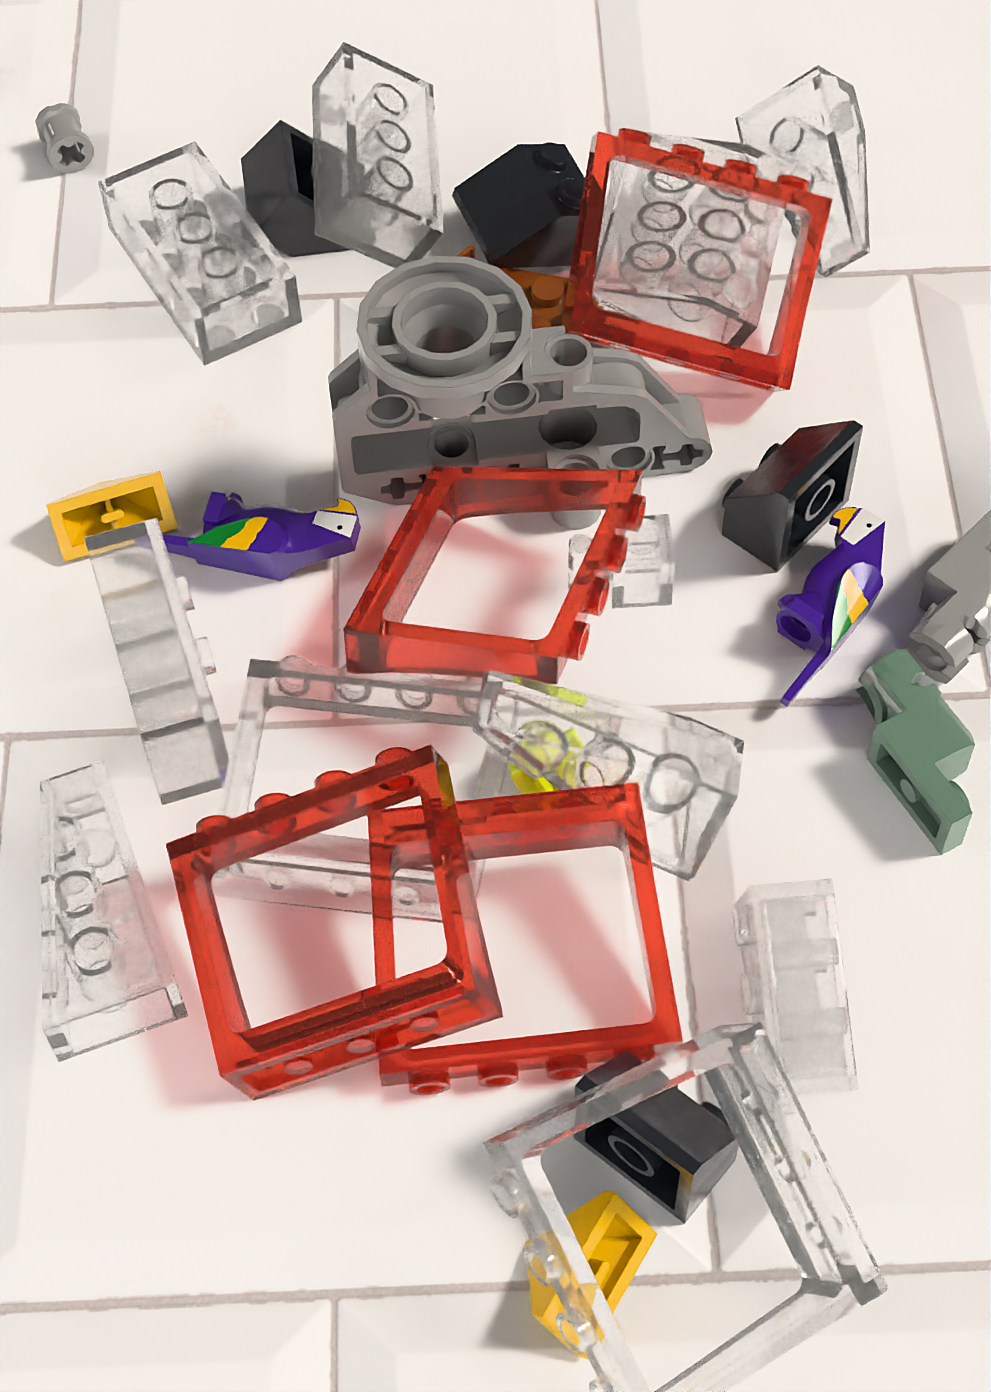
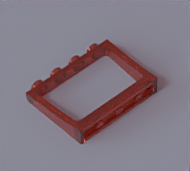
M620 128L617 136L597 131L591 138L562 326H565V334H575L585 338L590 343L612 349L628 350L638 353L641 357L774 393L790 390L807 306L833 199L809 192L811 183L797 176L781 174L778 175L776 182L756 177L758 167L745 161L726 159L724 167L704 162L705 152L690 145L673 144L671 152L650 146L652 137L638 130ZM611 160L787 209L799 215L801 226L767 355L605 311L594 305L592 292Z
M433 466L343 629L347 672L353 674H439L557 685L568 659L581 661L585 654L590 635V624L585 621L588 614L600 617L605 609L610 581L605 579L608 571L619 574L623 568L628 550V537L624 536L626 530L638 532L642 525L646 509V496L641 495L642 470ZM606 510L549 634L544 638L530 640L402 623L451 528L456 522L470 517L509 513Z
M431 744L414 751L404 747L385 749L375 757L374 766L352 774L343 770L324 772L316 777L314 788L293 796L285 793L265 794L255 801V810L235 818L225 815L204 817L197 822L195 833L165 843L219 1075L253 1101L503 1017L502 1006L477 907L449 766ZM420 796L447 946L445 958L440 963L251 1028L212 890L211 881L213 875L222 868Z
M639 782L367 811L379 1076L382 1087L409 1084V1092L412 1094L433 1095L449 1090L451 1087L450 1079L477 1076L480 1086L494 1088L518 1082L519 1071L546 1068L547 1077L553 1080L578 1078L588 1072L587 1064L607 1062L626 1050L643 1063L646 1060L656 1062V1056L680 1054L683 1037L656 892ZM603 846H614L622 852L653 1019L650 1022L417 1049L403 1046L400 1042L393 896V877L398 870L407 867Z

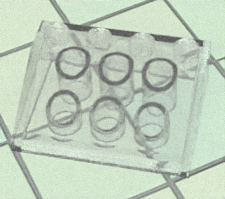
M628 130L621 144L578 293L726 364L758 327L795 168L780 161L775 156L745 143Z

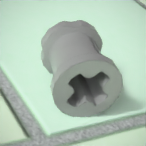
M58 103L47 106L38 113L35 119L39 138L48 144L47 157L51 166L63 173H75L84 169L94 156V147L90 138L81 132L82 125L77 109L66 103Z

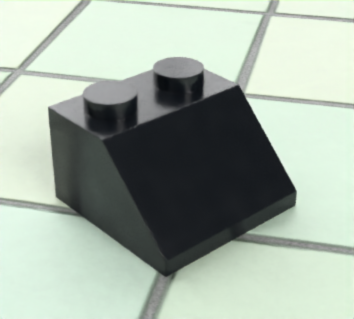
M281 119L241 158L249 233L261 244L272 246L290 257L363 249L373 243L362 168L358 164Z
M552 142L517 144L456 186L452 194V198L488 264L500 269L586 265L607 217L605 210L566 145Z
M855 420L801 427L782 445L779 443L773 444L763 455L758 468L746 480L743 478L737 479L725 493L722 500V508L725 509L722 535L778 572L831 519V516L849 501L863 425Z
M626 1050L586 1073L575 1085L573 1138L684 1224L736 1160L741 1135L734 1131L735 1125L732 1120L712 1103L703 1101L698 1104L679 1090L678 1083L673 1075L653 1060H646L643 1063Z

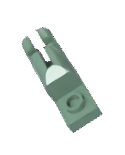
M906 649L895 650L870 665L858 679L862 687L856 689V691L864 700L876 723L867 760L940 855H943L963 843L973 814L967 795L952 780L967 770L975 742L970 731L941 697L942 692L934 684H930L927 687L919 685L918 682L924 677L925 671Z

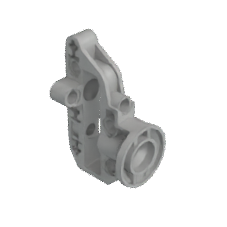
M431 256L401 264L376 280L359 306L356 328L358 349L328 375L341 488L345 493L386 504L431 503L546 489L549 510L553 520L562 527L580 530L593 525L601 515L603 482L653 477L695 469L705 464L713 452L702 404L696 396L688 393H677L638 353L624 349L594 348L581 336L565 334L564 325L532 329V309L521 286L500 268L470 257ZM566 441L576 442L584 446L568 450L559 449L551 445Z

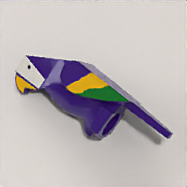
M211 491L203 516L202 535L190 538L136 531L134 540L137 545L193 558L197 564L282 581L290 577L295 570L355 551L361 525L355 506L343 498L337 499V506L309 513L277 504L246 506L241 496L234 492L227 497L225 493Z
M845 507L839 509L831 516L829 524L837 527L834 537L836 548L811 569L800 594H787L780 598L777 603L780 608L776 615L777 632L804 651L807 648L816 652L783 695L780 703L786 707L789 706L813 677L825 667L862 622L883 587L881 570L885 520L864 508Z

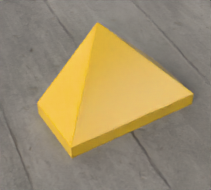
M161 471L100 482L46 504L64 562L135 541L136 531L159 534L178 528Z
M605 1190L525 1242L532 1315L576 1356L587 1359L650 1249L657 1233L615 1192Z

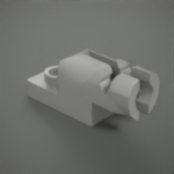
M991 510L928 570L919 602V607L926 612L918 625L908 634L912 639L905 645V649L921 666L927 676L940 683L947 684L970 662L966 657L969 654L974 655L982 652L986 644L991 640Z

